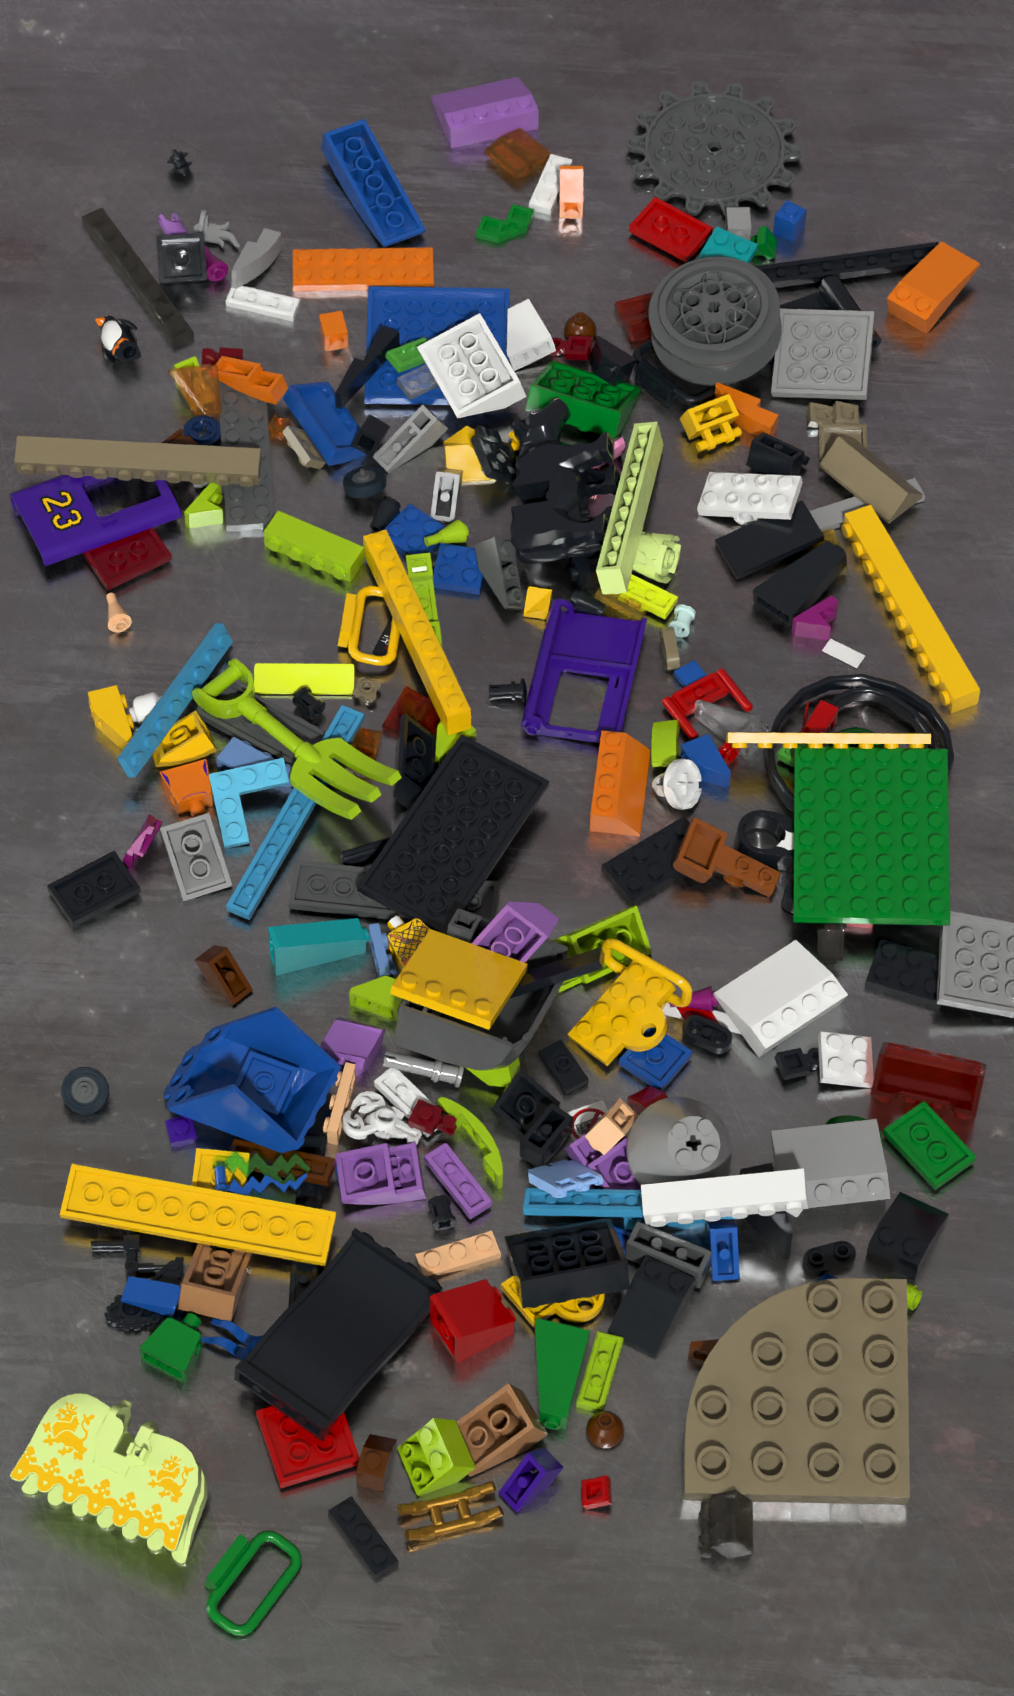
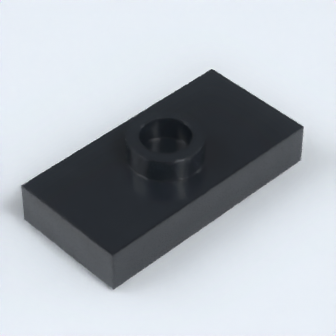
M562 1040L539 1051L538 1056L565 1095L588 1084V1077Z

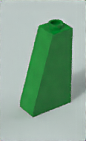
M536 1318L535 1350L539 1420L549 1429L557 1430L560 1428L566 1430L589 1345L590 1330Z

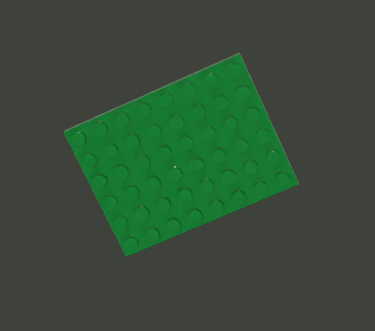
M798 746V748H795L793 922L950 926L948 749L808 748V746Z

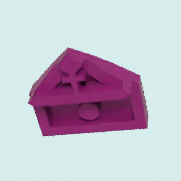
M150 814L147 816L123 858V863L126 867L131 869L138 856L144 857L163 821L156 819Z

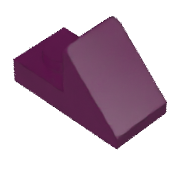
M831 595L794 617L791 633L798 637L829 640L831 627L828 623L837 615L838 601Z

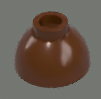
M578 312L571 316L564 326V335L567 339L569 335L592 336L594 339L597 334L593 319L583 312Z
M599 1411L588 1420L586 1435L593 1445L599 1448H612L623 1439L624 1424L617 1414L611 1411Z

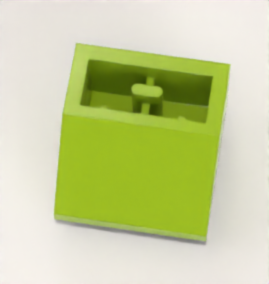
M433 1418L397 1447L417 1496H422L458 1483L476 1468L456 1420Z

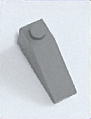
M422 404L374 454L373 458L390 473L431 447L448 428L434 413Z

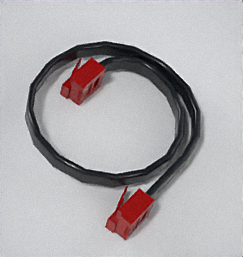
M865 674L829 676L801 688L779 711L771 729V732H780L786 720L807 701L803 728L800 732L832 733L837 725L838 710L841 707L852 702L872 701L886 705L907 719L917 733L931 734V744H925V749H935L933 733L919 713L924 715L941 738L943 749H948V780L954 763L950 730L934 706L905 686ZM849 689L837 694L829 703L820 700L809 718V701L807 700L830 690ZM773 743L772 748L765 749L769 782L785 806L794 812V795L777 772L774 754L776 743Z

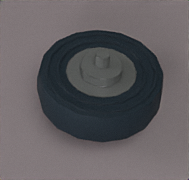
M375 466L353 469L343 478L344 491L352 498H368L377 495L386 488L387 483L384 471Z
M79 1067L72 1070L64 1078L61 1086V1096L65 1105L73 1112L92 1114L99 1111L106 1104L109 1096V1085L105 1076L98 1070L91 1067Z

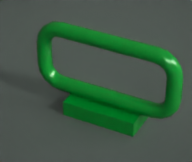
M265 1530L259 1532L250 1542L239 1534L206 1578L204 1586L212 1591L206 1602V1610L210 1619L235 1636L250 1634L259 1625L299 1571L302 1564V1556L296 1545L275 1531ZM264 1542H272L290 1555L291 1562L247 1622L242 1625L236 1624L218 1611L217 1605Z

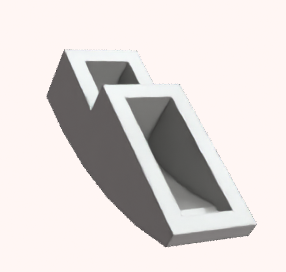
M264 228L257 242L247 240L232 269V288L237 289L263 273L274 262L281 251L282 232Z

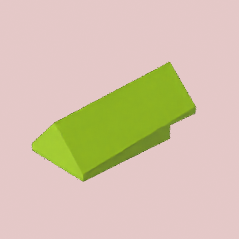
M636 905L551 940L567 946L568 957L599 947L602 948L603 942L610 938L617 939L646 956L652 954ZM612 949V957L622 965L626 966L633 961ZM603 963L601 970L564 981L558 992L560 993L581 982L587 984L613 971Z

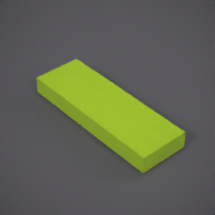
M597 1331L576 1402L577 1408L596 1413L604 1411L623 1346V1337Z

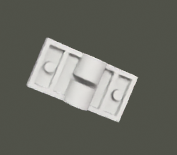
M709 472L697 511L700 516L734 517V520L742 526L755 522L758 518L791 520L803 481L801 476Z

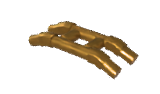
M491 1480L482 1485L465 1489V1491L427 1501L422 1500L399 1504L397 1506L399 1515L414 1516L430 1512L433 1525L406 1529L404 1533L405 1539L407 1541L430 1540L456 1531L484 1526L504 1516L500 1505L473 1514V1516H471L468 1506L469 1502L481 1499L485 1495L496 1491L494 1482ZM457 1505L461 1519L444 1523L441 1508Z

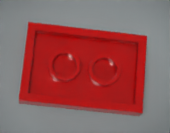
M654 197L629 225V232L687 263L712 235L713 227Z

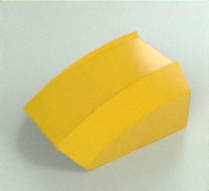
M195 710L172 726L152 754L156 767L175 766L206 757L217 751V748L207 725Z

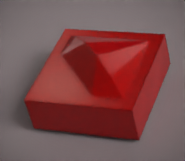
M604 1475L581 1480L582 1506L586 1510L612 1504L611 1478Z

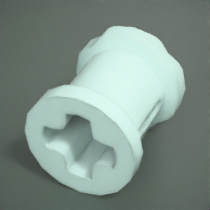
M684 604L675 607L674 619L668 626V628H674L675 636L683 638L689 635V626L695 618V610Z

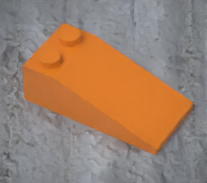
M941 241L897 284L887 297L888 312L927 335L980 267V263Z

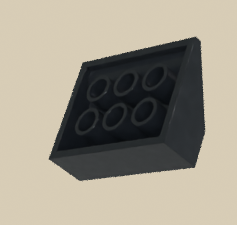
M610 1217L504 1236L517 1293L523 1309L529 1307L536 1308L540 1305L556 1302L563 1303L567 1300L590 1298L599 1294L617 1293L621 1290L630 1289L628 1262Z

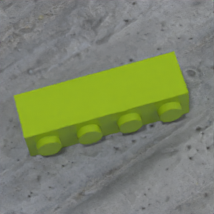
M279 510L264 530V545L270 550L278 551L295 561L311 565L316 570L332 574L337 579H343L351 583L365 562L363 546Z

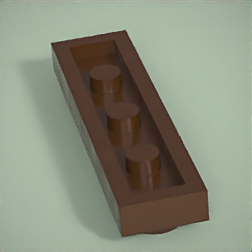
M234 1139L230 1151L250 1153L249 1171L297 1180L303 1174H307L304 1182L328 1187L336 1167L335 1158L295 1150L279 1153L256 1143Z

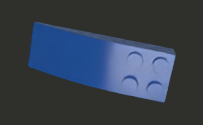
M365 119L323 134L322 152L352 205L383 247L426 232L424 225Z

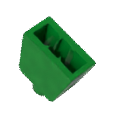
M188 1313L182 1323L173 1318H167L140 1346L141 1360L186 1383L203 1345L202 1335L196 1331L201 1324V1320L192 1313Z

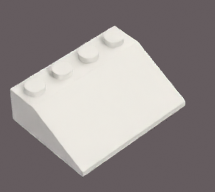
M480 313L417 347L457 418L503 409L526 397L517 375Z
M797 940L713 993L758 1058L840 1005L848 995L835 976Z

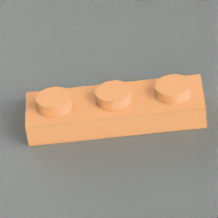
M345 1062L343 1072L339 1071L337 1075L336 1087L339 1088L337 1094H332L329 1106V1109L332 1110L331 1117L325 1118L323 1132L327 1133V1143L338 1145L343 1128L342 1119L348 1109L356 1080V1064Z
M492 1231L415 1254V1260L420 1273L434 1279L501 1258V1252Z

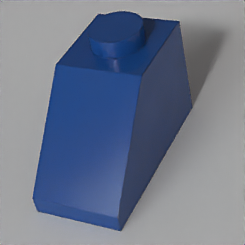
M709 734L681 744V754L678 756V759L693 761L700 771L701 781L724 788L730 786L731 771Z
M734 1219L706 1221L708 1250L712 1251V1280L740 1279L738 1233Z

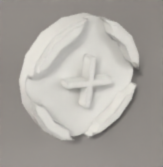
M686 759L673 760L668 765L666 772L658 775L653 780L652 787L658 796H666L667 802L673 808L678 810L690 809L697 803L701 795V788H699V782H702L701 774L693 761Z

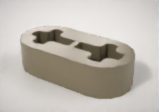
M660 628V639L666 670H676L680 668V659L674 628Z

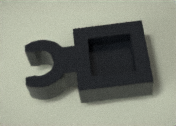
M801 1048L778 1052L774 1057L783 1080L806 1076L810 1069L819 1070V1061L813 1059L819 1053L818 1048H811L806 1054H803Z

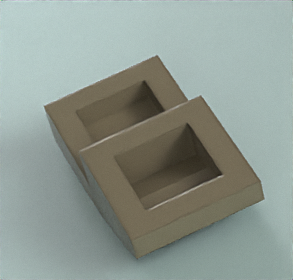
M835 401L833 406L810 402L807 406V427L818 428L819 424H859L858 405Z

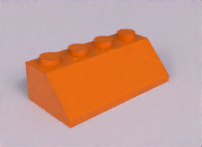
M601 730L590 813L589 831L640 837L651 750L627 733Z

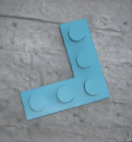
M284 758L209 774L225 849L250 844L240 795L289 785Z

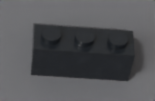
M405 713L401 715L398 728L394 768L399 771L402 778L394 784L393 799L409 810L434 775L436 737Z

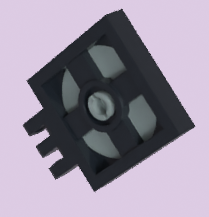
M478 425L475 429L476 435L471 439V442L482 466L483 474L489 479L513 485L516 479L515 466L517 457L512 445L502 442L498 431Z

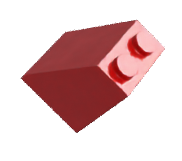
M487 1279L430 1296V1322L457 1364L514 1334L515 1315L509 1307L505 1308L501 1302L502 1297L496 1286L491 1287Z

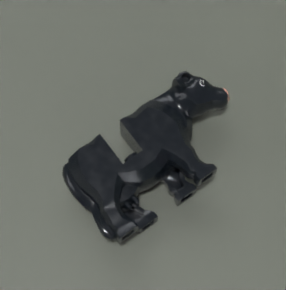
M559 398L554 399L544 408L531 410L523 419L513 422V430L520 443V451L515 466L516 479L513 482V488L524 505L511 507L512 522L510 531L512 544L516 549V557L523 563H546L568 557L592 556L598 553L603 546L613 506L606 507L596 517H587L586 515L590 514L588 498L600 494H613L616 496L621 477L615 465L607 467L604 471L591 469V467L599 466L604 462H614V441L608 432L602 433L593 443L570 445L560 441L563 426L570 417V410L567 404Z

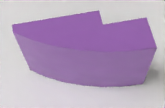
M586 1134L565 1148V1151L572 1160L602 1175L603 1184L598 1186L592 1184L596 1189L641 1190V1186L634 1178L628 1164L626 1136L621 1138L605 1155L592 1148L585 1137Z
M415 1142L390 1148L388 1143L335 1154L341 1198L345 1204L383 1205L426 1199L420 1155Z

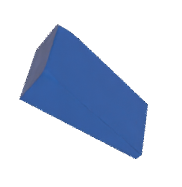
M129 1276L121 1302L173 1318L180 1297L181 1286Z

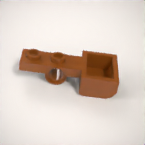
M693 817L673 863L675 870L700 883H705L711 878L713 871L723 874L724 880L732 886H747L770 897L773 894L781 872L724 845L728 833Z

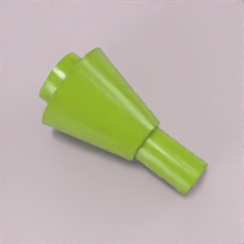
M457 519L437 534L425 537L424 543L427 547L438 543H465L469 531L466 524Z

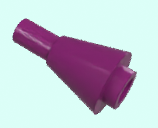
M205 246L207 278L211 281H219L227 275L228 266L213 255L208 247Z
M712 986L692 992V1001L687 1007L714 1012V1006L719 1004L713 995L716 991H713Z

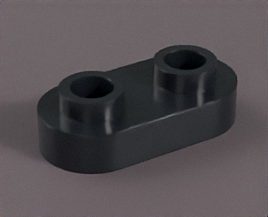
M698 1015L689 1016L683 1022L682 1035L687 1041L717 1054L725 1053L731 1048L732 1033L728 1028ZM697 1030L699 1031V1033L694 1034L691 1031ZM720 1040V1041H722L723 1043H722V1044H717V1043H715V1041Z
M837 1241L811 1248L804 1254L803 1269L807 1274L814 1277L822 1276L824 1273L831 1274L846 1270L854 1264L856 1250L852 1244L846 1241ZM838 1251H845L847 1254L840 1255ZM818 1257L821 1259V1261L815 1262L813 1261V1258Z

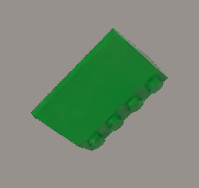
M552 360L530 385L525 411L530 412L531 410L544 408L554 399L559 398L567 404L570 410V417L564 425L569 424L581 431L595 432L600 436L602 433L608 432L611 438H616L622 431L640 394L641 388L624 382L614 387L596 376L595 373Z

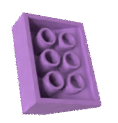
M518 77L431 96V101L451 149L538 129L539 110L531 92Z

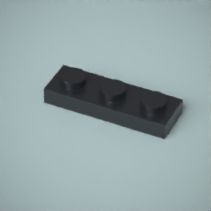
M352 1496L328 1510L329 1517L375 1580L399 1565V1560Z

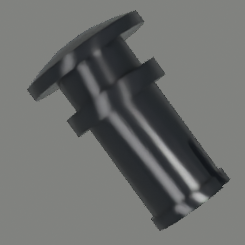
M521 678L520 683L517 684L515 681H511V684H489L490 701L500 699L516 701L518 698H521L522 703L526 702L527 686L524 678Z

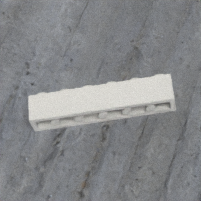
M804 1168L641 1185L643 1217L646 1225L653 1227L665 1226L670 1222L690 1224L694 1220L700 1219L718 1221L721 1217L730 1216L735 1219H742L750 1214L771 1216L775 1212L780 1211L799 1213L803 1209H809Z

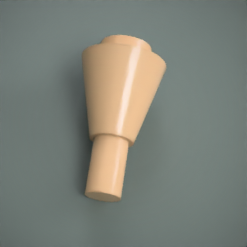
M108 593L106 595L109 605L108 628L112 632H123L131 626L132 619L118 603L115 593Z

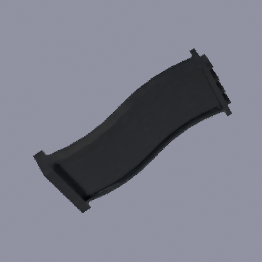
M354 1228L350 1238L323 1272L273 1323L247 1357L237 1364L234 1380L318 1439L324 1441L330 1434L333 1425L358 1393L401 1348L429 1314L430 1296L442 1292L443 1288L434 1278L426 1277L420 1273L415 1265L410 1262H404L397 1257L392 1249L382 1247L375 1242L370 1234Z

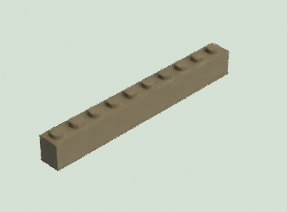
M17 435L14 463L16 471L23 475L38 473L50 477L58 475H69L73 478L93 476L96 479L113 477L124 481L131 479H142L147 482L166 480L170 483L188 481L198 485L207 482L220 486L239 484L243 487H252L253 485H260L262 456L260 448Z

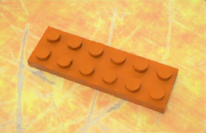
M433 247L293 249V292L368 291V286L434 287Z

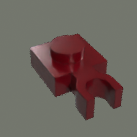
M569 335L568 341L561 338L552 337L553 343L557 347H555L556 351L550 355L559 356L564 354L566 360L588 361L594 343L592 336Z

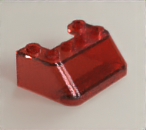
M883 1042L878 1056L870 1095H875V1099L882 1102H891L892 1099H897L898 1096H901L904 1101L918 1104L919 1100L929 1102V1106L936 1109H945V1106L950 1107L952 1112H955V1117L969 1120L970 1116L976 1117L987 1065L979 1061Z

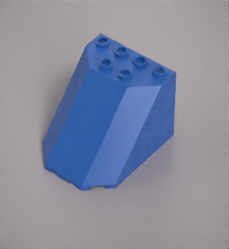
M275 1006L210 1029L199 1045L192 1046L185 1053L163 1094L168 1100L166 1103L167 1108L173 1113L279 1153L297 1150L303 1145L304 1137L308 1129L315 1123V1116L319 1108L326 1102V1095L336 1083L337 1075L342 1066ZM250 1051L299 1068L300 1073L279 1119L266 1114L235 1086Z

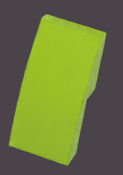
M678 720L653 722L651 741L652 767H668L673 760L678 759V735L680 728Z

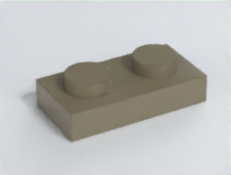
M287 426L282 433L288 440V446L296 452L299 457L298 460L303 466L321 469L325 465V460L303 429Z

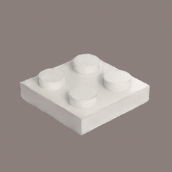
M820 1032L818 1035L820 1083L871 1088L874 1084L871 1037Z

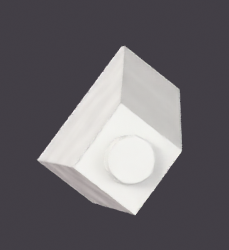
M529 299L508 309L507 356L514 371L556 351L549 331Z

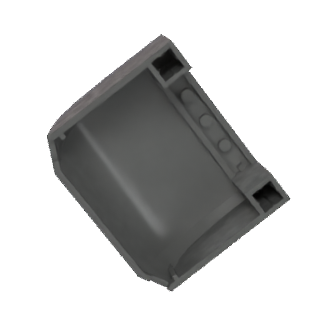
M458 908L448 924L447 935L472 943L491 920ZM546 939L525 962L528 964L526 971L568 958V947ZM563 982L510 998L489 1030L403 999L399 1006L394 1044L442 1062L474 1070L492 1071L506 1068L518 1058L533 1038Z

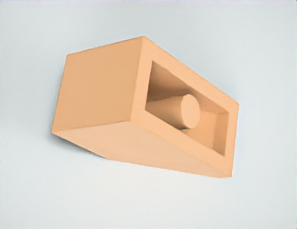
M619 1098L595 1123L585 1137L592 1148L605 1155L625 1136L638 1115Z

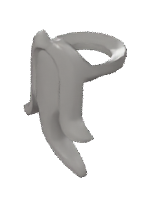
M202 209L200 221L193 227L194 233H204V242L218 244L221 248H224V241H228L234 247L239 248L240 245L234 235L227 231L229 229V221L223 225L209 223L208 210Z

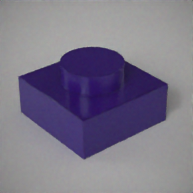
M182 1116L165 1120L171 1148L197 1142L192 1119Z

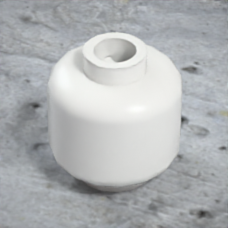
M151 692L135 697L133 707L129 708L132 721L138 722L141 726L162 696H159L156 692Z

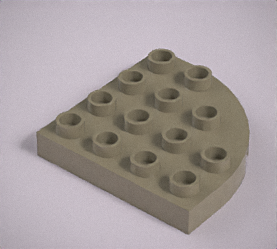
M841 1278L810 1282L787 1289L766 1299L738 1319L719 1339L708 1355L698 1374L690 1397L684 1431L683 1500L907 1505L910 1499L907 1279Z

